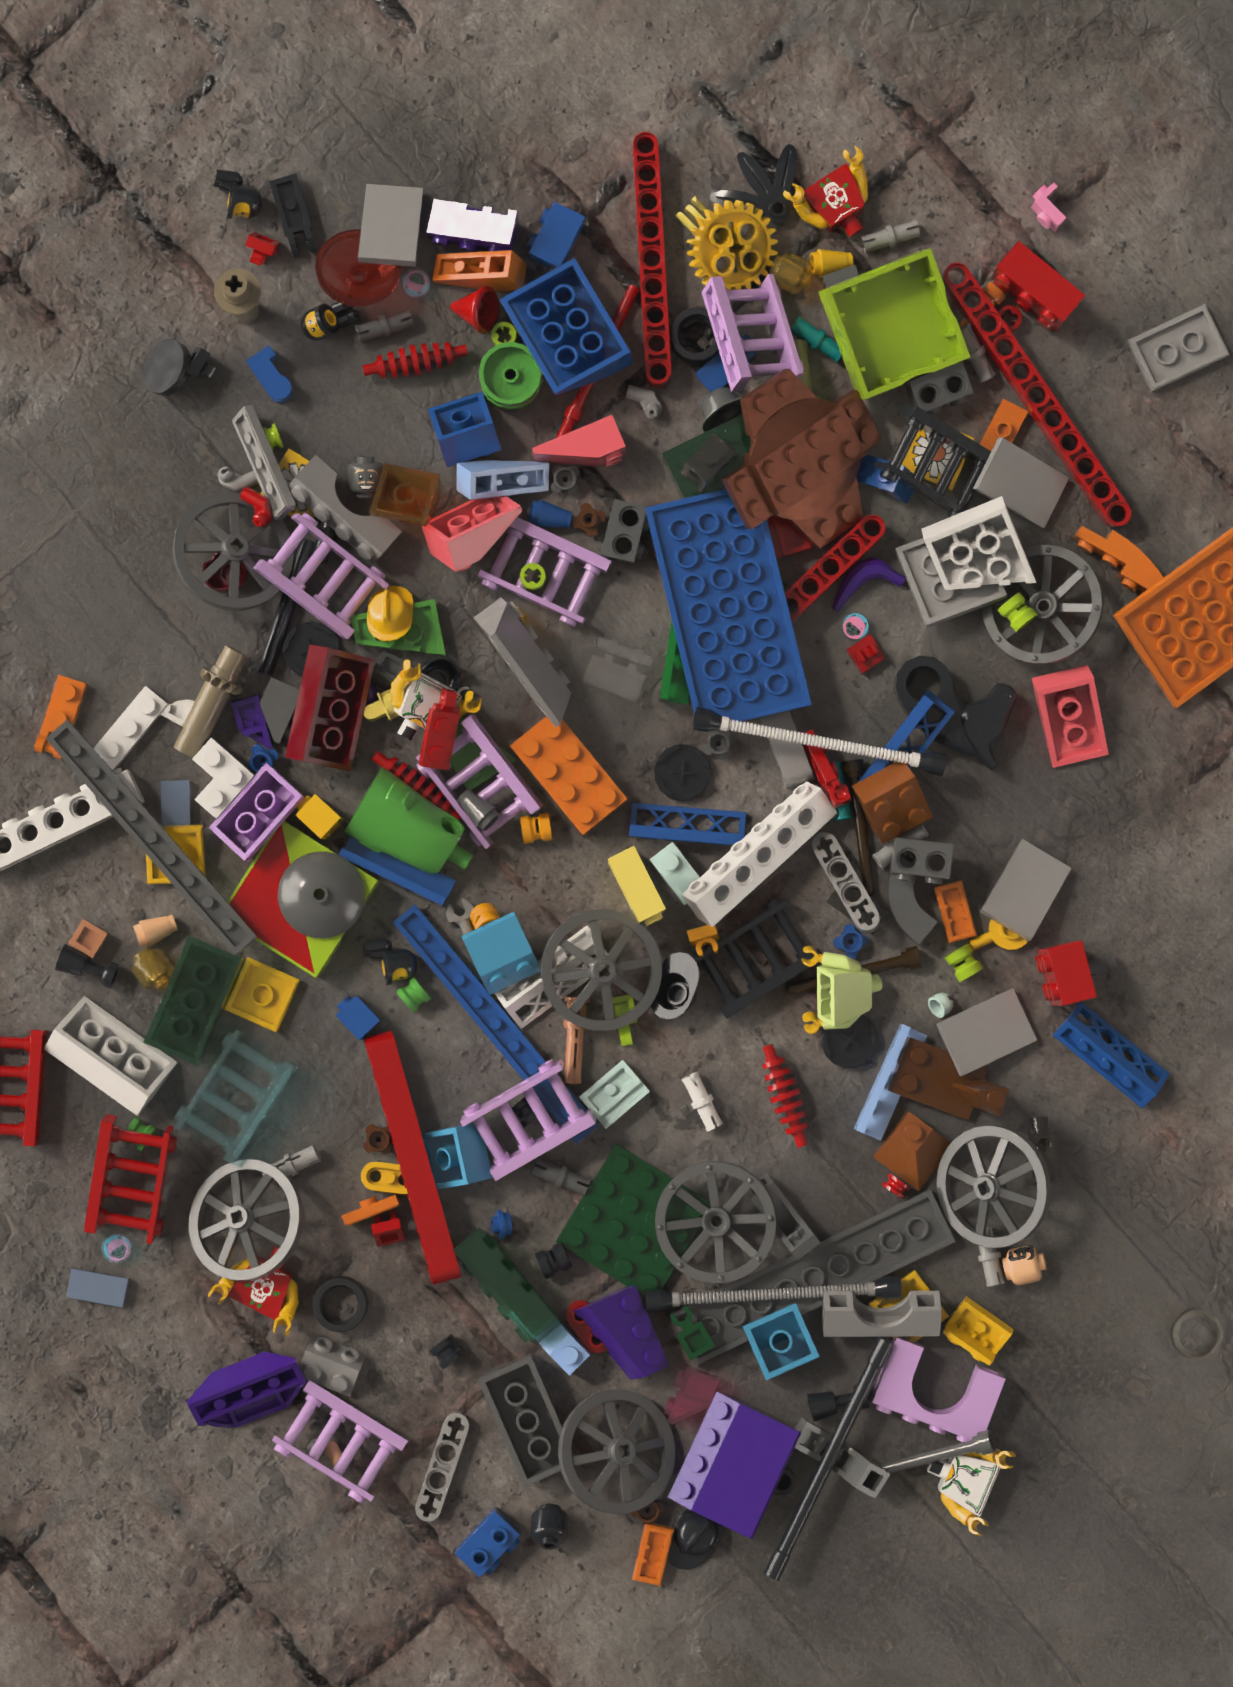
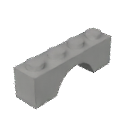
M315 454L288 485L293 497L308 506L319 520L326 522L334 529L340 539L347 541L363 559L369 560L374 564L402 531L381 512L371 516H361L346 509L336 495L335 480L337 473Z
M823 1291L822 1322L824 1337L940 1336L942 1309L939 1291H910L903 1301L886 1308H874L864 1305L855 1297L853 1291Z

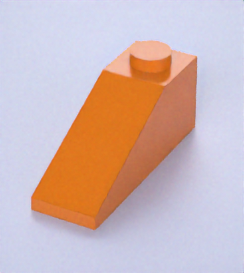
M512 250L437 254L432 281L474 289L490 286L495 292L516 291L524 286L527 264Z

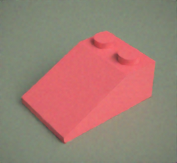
M613 415L532 448L535 461L586 466L606 464V467H611L622 462L621 457L626 454V446Z
M507 496L473 499L421 524L429 552L455 572L466 570L471 567V564L483 558L519 516L522 508Z
M1088 665L1032 678L1036 703L1052 767L1055 768L1109 755L1095 681Z

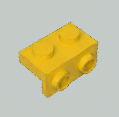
M966 1296L948 1318L943 1334L953 1344L960 1345L969 1351L974 1359L990 1366L998 1351L1012 1335L1014 1329Z

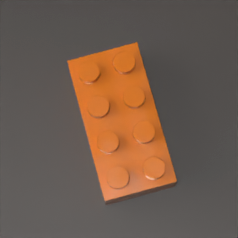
M545 717L510 745L514 753L582 836L586 835L627 801L626 796L563 719L561 724L555 727Z

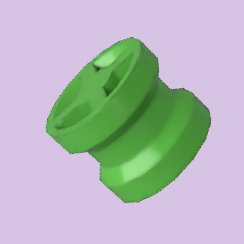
M415 977L409 980V985L405 988H399L396 991L413 1013L419 1009L421 1003L432 999Z
M136 1116L127 1130L154 1135L156 1127L143 1124L142 1119ZM132 1143L140 1152H143L147 1147L146 1145Z

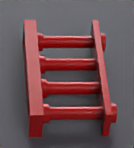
M31 1030V1035H27L26 1038L0 1036V1048L25 1049V1052L29 1053V1064H25L24 1067L0 1065V1077L23 1078V1081H27V1093H23L22 1096L0 1094V1106L21 1107L22 1110H25V1122L20 1124L0 1123V1135L19 1136L20 1139H23V1146H38L40 1142L46 1056L44 1048L47 1041V1030Z
M106 1114L100 1124L83 1232L95 1234L100 1225L104 1226L105 1223L148 1231L146 1243L152 1244L157 1236H161L164 1219L160 1218L170 1153H175L177 1136H173L174 1126H168L162 1137L121 1129V1126L116 1125L118 1116ZM119 1140L161 1148L159 1164L116 1157V1153H112L113 1142L117 1143ZM114 1168L155 1175L157 1176L155 1191L114 1185L112 1181H108L109 1170L113 1171ZM109 1196L152 1203L150 1219L107 1212V1209L103 1208L104 1199L109 1198Z

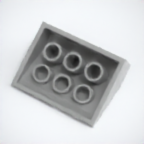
M501 597L476 615L474 619L537 707L557 727L561 724L571 696V692L566 686L570 681L561 669L554 670L550 664L554 660L544 646L539 649L534 642L538 636L529 624L523 626L518 618L522 614L512 601L507 604Z

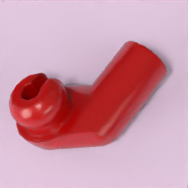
M246 486L240 494V499L254 506L253 523L257 527H264L271 522L273 517L267 497Z

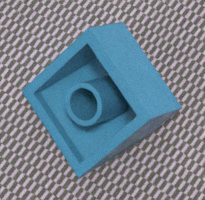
M514 912L462 935V939L489 995L541 971L536 956Z
M469 1123L464 1127L458 1125L421 1133L437 1189L467 1185L493 1178L490 1173L491 1166L486 1143L474 1123Z
M796 1303L743 1326L765 1380L819 1357Z

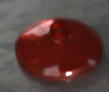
M361 229L343 231L329 238L320 248L315 262L316 278L322 290L333 300L349 306H368L384 300L395 290L401 277L400 265L358 262ZM357 276H360V277H362L363 279L357 280V279H354V278L357 277Z

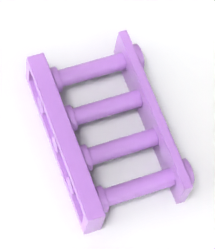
M768 274L758 289L728 290L724 285L722 276L711 277L703 289L702 295L731 392L742 391L751 377L776 375L783 369H790L800 379L804 374V366L797 353L781 300V290L776 284L774 274ZM761 300L765 313L735 315L732 312L730 302ZM769 325L773 338L743 340L739 335L737 326ZM777 350L780 363L750 365L747 362L745 351Z
M304 513L302 516L294 514L291 519L299 524L273 560L269 559L266 562L259 559L253 569L343 639H349L355 631L349 626L351 623L350 618L375 585L381 589H386L389 586L383 580L386 575L374 566L369 569L316 528L318 522L308 514ZM309 532L322 543L297 576H292L289 580L281 573L283 571L282 566ZM332 550L344 561L321 592L311 597L303 591L306 588L304 584L329 551ZM354 567L367 578L343 610L334 615L327 609L329 605L327 601Z
M517 517L506 530L508 535L490 573L480 570L478 576L483 580L482 585L494 591L502 588L560 615L559 621L575 628L576 624L583 626L585 618L578 615L595 576H599L600 572L607 575L611 566V560ZM523 536L533 540L532 545L534 546L525 565L529 563L538 564L544 551L547 552L549 548L559 552L558 557L560 559L542 597L526 591L527 588L522 585L520 577L516 585L500 579L518 539L521 540ZM576 560L585 564L583 569L586 571L566 610L552 603L569 564H573ZM531 570L525 573L528 575V578H525L528 583L534 574Z
M473 714L461 722L465 728L462 729L463 733L455 738L452 755L469 742H476L482 750L477 759L448 781L436 768L421 767L419 763L417 767L426 778L429 776L432 778L471 829L469 835L479 847L483 845L487 849L494 843L489 835L521 811L526 812L528 810L530 814H533L543 804ZM493 764L500 773L497 775L498 779L479 792L477 796L488 801L502 789L511 788L517 797L514 798L515 802L499 813L500 816L489 829L483 831L480 827H475L463 807L457 802L459 796L454 790L486 765L491 766Z
M553 1059L545 1062L538 1067L540 1072L481 1106L477 1102L463 1111L465 1115L460 1120L462 1126L464 1127L473 1122L494 1156V1164L491 1165L490 1173L495 1181L596 1124V1116L591 1108L585 1112L583 1109H579L557 1072L561 1071L564 1067L562 1059L554 1062ZM545 1079H548L569 1114L567 1117L569 1121L560 1126L558 1123L554 1124L533 1089V1086ZM523 1093L544 1128L542 1131L544 1135L536 1140L528 1137L507 1102ZM498 1107L519 1142V1150L510 1155L508 1152L503 1151L483 1117L484 1114Z
M309 1380L303 1389V1392L307 1394L305 1397L307 1401L284 1439L282 1440L274 1436L272 1442L276 1444L274 1450L287 1458L293 1454L350 1490L348 1496L361 1504L365 1500L371 1502L374 1496L367 1492L389 1454L394 1453L395 1450L401 1452L408 1441ZM321 1404L331 1409V1417L310 1452L306 1455L293 1447V1444L316 1407L320 1408ZM348 1419L356 1424L354 1428L356 1432L333 1470H330L317 1461L340 1423H344ZM372 1434L381 1440L378 1444L381 1447L356 1486L342 1476L365 1438H369Z

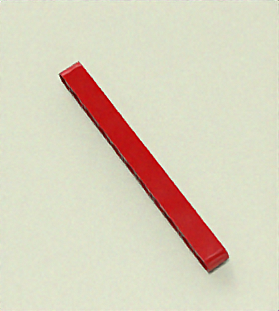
M960 262L950 264L941 276L946 292L968 324L971 323L974 333L982 345L985 346L987 352L1103 523L1110 528H1118L1125 525L1131 518V509L972 273ZM950 271L960 272L963 277L962 283H952L948 278V273ZM968 294L975 295L979 301L978 307H968L964 301L965 296ZM981 319H991L995 324L994 331H984L981 327ZM998 342H1006L1010 345L1011 352L1009 355L1003 356L997 351ZM1021 365L1026 369L1027 376L1025 379H1017L1014 376V366ZM1031 389H1038L1042 393L1043 400L1041 403H1034L1030 400L1029 392ZM1052 412L1058 416V426L1051 427L1046 423L1045 416L1047 413ZM1064 436H1069L1074 440L1075 447L1072 451L1065 450L1062 447L1061 440ZM1079 460H1086L1090 463L1091 471L1089 474L1084 475L1079 472L1077 468ZM1096 483H1101L1106 487L1107 494L1105 498H1098L1094 494ZM1112 507H1118L1122 510L1123 518L1120 522H1115L1111 519L1110 510Z

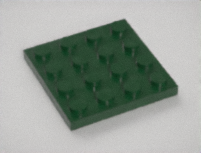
M616 1143L555 1242H562L564 1248L625 1286L636 1285L639 1294L646 1298V1290L662 1289L675 1268L663 1253L655 1230V1213L658 1201L664 1189L673 1178ZM683 1184L681 1185L682 1188L706 1206L711 1207L710 1201ZM673 1194L668 1205L666 1221L703 1217L700 1212ZM700 1227L668 1231L672 1245L681 1256Z

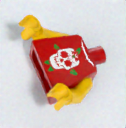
M856 145L857 153L853 158H850L847 150L843 152L844 158L850 163L849 166L845 163L805 190L793 183L792 185L796 189L794 196H791L787 191L783 192V196L793 202L794 208L804 222L819 229L826 228L829 232L842 225L850 238L864 229L856 215L864 210L865 202L868 199V179L864 165L861 162L863 160V152Z
M274 1247L268 1260L278 1251L279 1247ZM258 1256L260 1264H263L266 1261H268ZM248 1258L229 1269L247 1270L251 1269ZM285 1263L272 1274L255 1281L239 1282L222 1277L208 1294V1297L213 1292L221 1294L222 1298L217 1304H222L228 1295V1297L275 1320L273 1332H276L278 1326L283 1325L286 1327L285 1336L290 1334L291 1321L299 1304L297 1284L292 1279L293 1273L283 1269Z

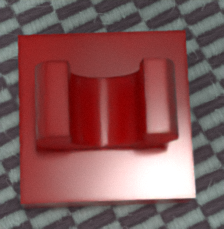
M257 232L249 234L245 246L254 249L249 262L261 266V263H265L267 255L273 256L278 253L281 242Z
M871 634L846 649V652L861 674L886 658Z
M393 1210L390 1211L391 1219L381 1222L379 1214L374 1216L375 1224H371L377 1247L406 1241L400 1219L397 1218Z

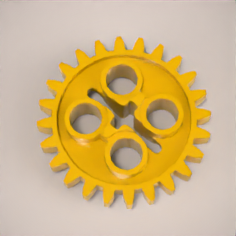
M725 200L724 208L720 204L714 203V213L705 209V220L696 218L700 227L699 229H690L696 236L695 239L687 240V243L694 245V249L689 250L687 255L695 257L689 265L694 268L699 267L694 275L699 278L704 277L703 285H706L711 277L722 276L724 285L728 290H731V288L732 290H740L741 286L743 289H751L750 282L757 285L761 284L758 276L760 274L768 275V272L765 270L766 265H775L769 260V257L778 254L777 251L771 249V245L778 243V240L770 238V235L776 230L772 227H766L771 219L768 217L761 218L763 210L756 208L753 211V204L746 203L744 205L743 201L736 200L734 206L732 201ZM747 224L749 228L748 233L742 238L740 234L741 228ZM720 228L722 236L720 240L715 242L713 238L714 233ZM734 243H735V244H736V247L732 248V249H731V252H730V251H729V247L734 246ZM747 253H750L751 261L747 266H744L743 258ZM720 257H723L725 261L724 266L721 270H717L716 263Z

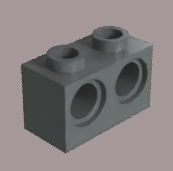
M962 361L935 372L921 374L904 383L911 405L918 406L931 415L940 412V406L949 402L951 406H955L967 401L966 396L974 393ZM952 376L958 382V387L954 392H950L947 388V381ZM925 387H928L932 392V397L927 403H924L920 397V393Z
M614 499L601 551L602 557L634 566L636 559H642L645 543H641L640 539L642 531L648 532L649 530L645 512L646 506ZM626 513L636 514L639 519L638 523L634 526H626L622 521V517ZM621 540H626L630 542L632 549L627 554H620L615 549L616 544Z
M894 838L890 873L896 874L897 880L913 881L914 876L925 877V883L942 884L943 879H950L954 844ZM903 852H909L914 856L915 861L911 868L901 866L899 857ZM932 855H937L943 860V867L938 872L932 871L928 866V860Z

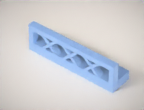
M900 1024L854 1127L855 1130L880 1141L901 1096L887 1089L907 1036L925 1042L927 1035L904 1024Z

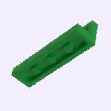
M671 620L659 701L688 705L689 691Z

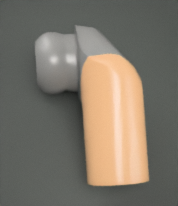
M318 1438L312 1439L306 1447L307 1454ZM330 1440L320 1457H328L332 1465L335 1466L342 1452L337 1443Z

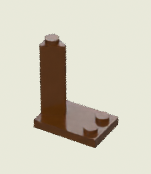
M908 1036L887 1089L890 1092L969 1120L973 1107L999 1116L1009 1093L1007 1087L984 1080L988 1066L984 1065L970 1073L959 1076L948 1051Z

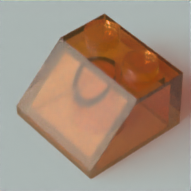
M384 463L369 512L370 515L426 527L435 515L441 495L440 475Z

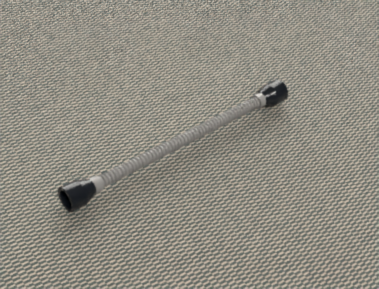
M887 1276L874 1282H867L864 1285L857 1284V1286L856 1284H853V1286L852 1284H847L846 1286L831 1285V1287L828 1285L827 1287L820 1286V1288L819 1286H816V1288L815 1286H810L809 1288L798 1287V1289L791 1287L790 1289L783 1288V1290L782 1288H779V1290L778 1288H773L772 1290L761 1289V1291L754 1289L753 1291L746 1290V1292L745 1290H742V1292L741 1290H736L735 1292L724 1291V1293L722 1291L720 1293L709 1292V1294L708 1292H705V1294L704 1292H699L698 1294L687 1293V1295L685 1293L683 1295L679 1294V1292L672 1293L662 1289L646 1290L647 1313L662 1312L671 1307H680V1305H686V1303L689 1305L690 1303L701 1304V1302L702 1304L705 1302L708 1304L712 1302L723 1303V1301L725 1303L727 1301L738 1302V1300L739 1302L742 1300L743 1302L749 1300L760 1301V1299L763 1301L764 1299L775 1300V1298L776 1300L779 1298L782 1300L786 1298L797 1299V1297L799 1299L801 1297L812 1298V1296L813 1298L816 1296L819 1298L823 1297V1291H853L855 1296L864 1295L865 1293L867 1296H877L890 1300L902 1298L900 1276Z

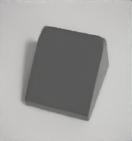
M383 650L373 668L370 683L386 691L391 689V683L400 671L404 670L403 663L405 660Z

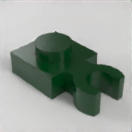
M685 1305L683 1308L687 1316L684 1320H678L674 1313H671L670 1317L676 1326L682 1328V1331L677 1333L676 1336L691 1361L715 1347V1344L701 1320L693 1324L692 1311L689 1306Z

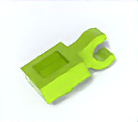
M630 995L612 998L614 1018L625 1014L634 1007L633 997ZM637 1019L630 1024L638 1023ZM629 1024L618 1028L621 1046L633 1045Z

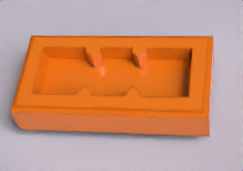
M1002 399L979 444L992 451L998 437L1012 443L1028 411Z
M962 880L933 888L948 943L977 936Z
M398 1194L378 1201L376 1196L359 1202L360 1208L347 1212L341 1217L344 1224L349 1226L395 1208L401 1202Z
M654 1523L644 1524L632 1576L633 1580L661 1586L674 1532L673 1527Z

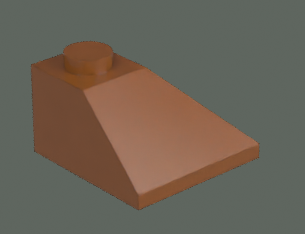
M906 1111L873 1157L920 1191L940 1164L944 1152L951 1143L911 1112Z

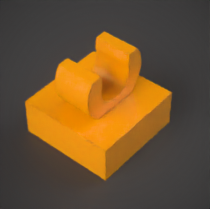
M705 925L687 931L689 941L692 947L696 946V952L700 958L704 957L702 948L706 944L712 945L714 953H718L719 947L716 940L720 938L716 925L713 927Z

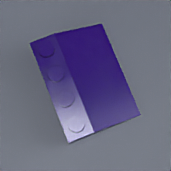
M717 1391L668 1498L691 1511L753 1539L802 1432L732 1395Z

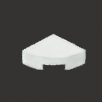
M175 701L167 705L160 714L182 726L195 701Z

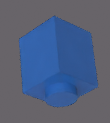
M348 995L337 1006L340 1011L335 1016L358 1040H362L382 1021L359 995H356L353 999Z

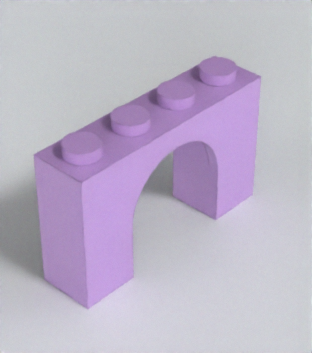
M903 1336L893 1338L892 1343L894 1346L884 1367L881 1369L871 1395V1401L876 1404L875 1408L887 1414H891L893 1410L903 1414L902 1419L913 1424H918L919 1421L930 1424L929 1429L943 1435L946 1434V1431L956 1434V1439L961 1442L970 1441L973 1436H977V1432L987 1430L1006 1379L1002 1373L976 1364L965 1394L960 1401L949 1408L932 1409L920 1403L912 1391L913 1376L924 1349L922 1343L917 1341L911 1343L908 1341L909 1338Z

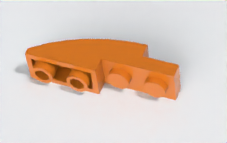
M1081 526L1072 539L1078 542L1076 546L1084 552L1092 554L1094 551L1101 555V560L1107 565L1117 568V566L1122 567L1117 578L1122 580V586L1133 592H1136L1138 589L1144 593L1163 579L1160 571L1138 547L1114 530L1109 532L1106 538H1103Z

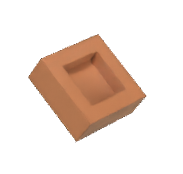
M82 919L68 944L91 958H95L109 933L86 919Z

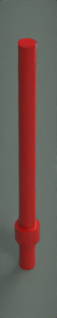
M629 284L612 319L618 331H620L640 290ZM595 382L579 388L571 406L568 405L563 414L565 419L556 438L571 432L575 423H579L583 415L581 410Z

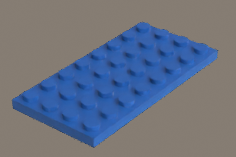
M726 489L645 507L694 714L696 708L701 707L712 709L721 716L729 717L731 720L745 722L811 706L809 691L767 520L752 530L746 529Z

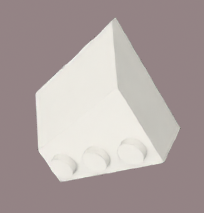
M1002 496L922 528L925 544L945 590L978 588L981 585L991 584L1002 586L1015 582L1036 583L1024 548Z

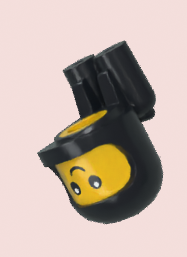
M217 169L214 187L228 194L227 219H232V216L248 219L257 217L262 208L260 192L253 187L241 185L243 184V177L238 172Z
M346 297L333 303L331 307L327 304H321L306 311L301 318L302 332L308 339L320 341L336 334L339 328H345L359 321V312L353 310L355 306L354 300L351 297Z
M387 939L366 941L363 945L364 957L381 960L386 986L392 985V981L410 980L414 977L417 971V960L411 951L407 949L389 950L392 947V942Z

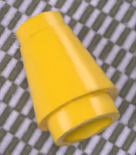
M823 249L811 252L809 260L811 274L818 275L821 278L824 275L852 266V253Z

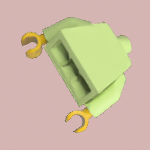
M805 946L803 948V952L814 954L812 959L802 958L804 965L812 967L817 962L822 963V966L817 967L818 1016L814 1012L803 1014L804 1022H814L812 1024H805V1031L813 1034L818 1031L819 1027H823L824 1030L849 1028L862 1014L870 1011L872 1008V993L882 989L881 978L877 974L872 975L869 970L861 967L859 961L846 955L830 952L817 954L816 949L812 946Z

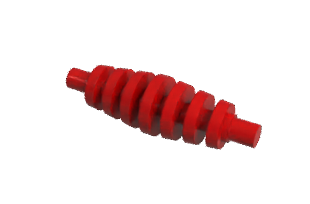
M443 342L445 349L439 350L438 343H432L433 351L428 352L427 345L424 343L421 344L422 353L417 354L415 344L409 345L410 356H405L403 347L398 349L400 358L394 359L393 351L387 353L389 360L383 361L382 355L376 356L377 361H374L375 363L362 365L364 376L377 374L380 375L381 379H386V372L391 371L392 378H398L397 370L402 369L404 377H410L408 367H414L415 376H420L419 365L425 364L426 373L432 372L430 363L436 362L438 370L443 368V360H447L448 366L454 364L453 360H456V358L468 356L466 344L453 347V345L450 346L449 342Z
M379 751L373 756L371 760L381 768L385 767L432 804L452 815L458 821L460 820L461 816L453 809L448 799L446 802L441 800L444 796L441 790L436 795L432 793L437 786L433 781L426 788L423 785L428 778L422 775L418 781L414 779L419 770L413 768L408 774L405 771L409 764L403 762L399 767L396 765L399 760L396 756H393L392 759L390 757L387 758Z
M773 1044L764 1046L762 1049L766 1057V1063L762 1064L763 1070L769 1068L771 1071L770 1074L764 1075L765 1081L773 1079L775 1083L768 1086L767 1090L768 1092L777 1090L779 1094L769 1098L772 1104L781 1101L782 1106L775 1108L774 1111L776 1114L785 1112L786 1117L779 1119L781 1125L789 1123L790 1128L784 1130L786 1135L791 1134L794 1137L797 1148L806 1146L808 1142L804 1132L808 1128V1123L800 1122V1118L806 1116L805 1110L798 1113L796 1111V1107L803 1105V1100L800 1099L793 1102L792 1099L793 1096L801 1094L800 1089L797 1088L789 1091L788 1086L795 1084L796 1081L794 1078L786 1080L784 1077L785 1074L791 1073L789 1067L781 1068L780 1064L786 1062L785 1058L777 1056Z

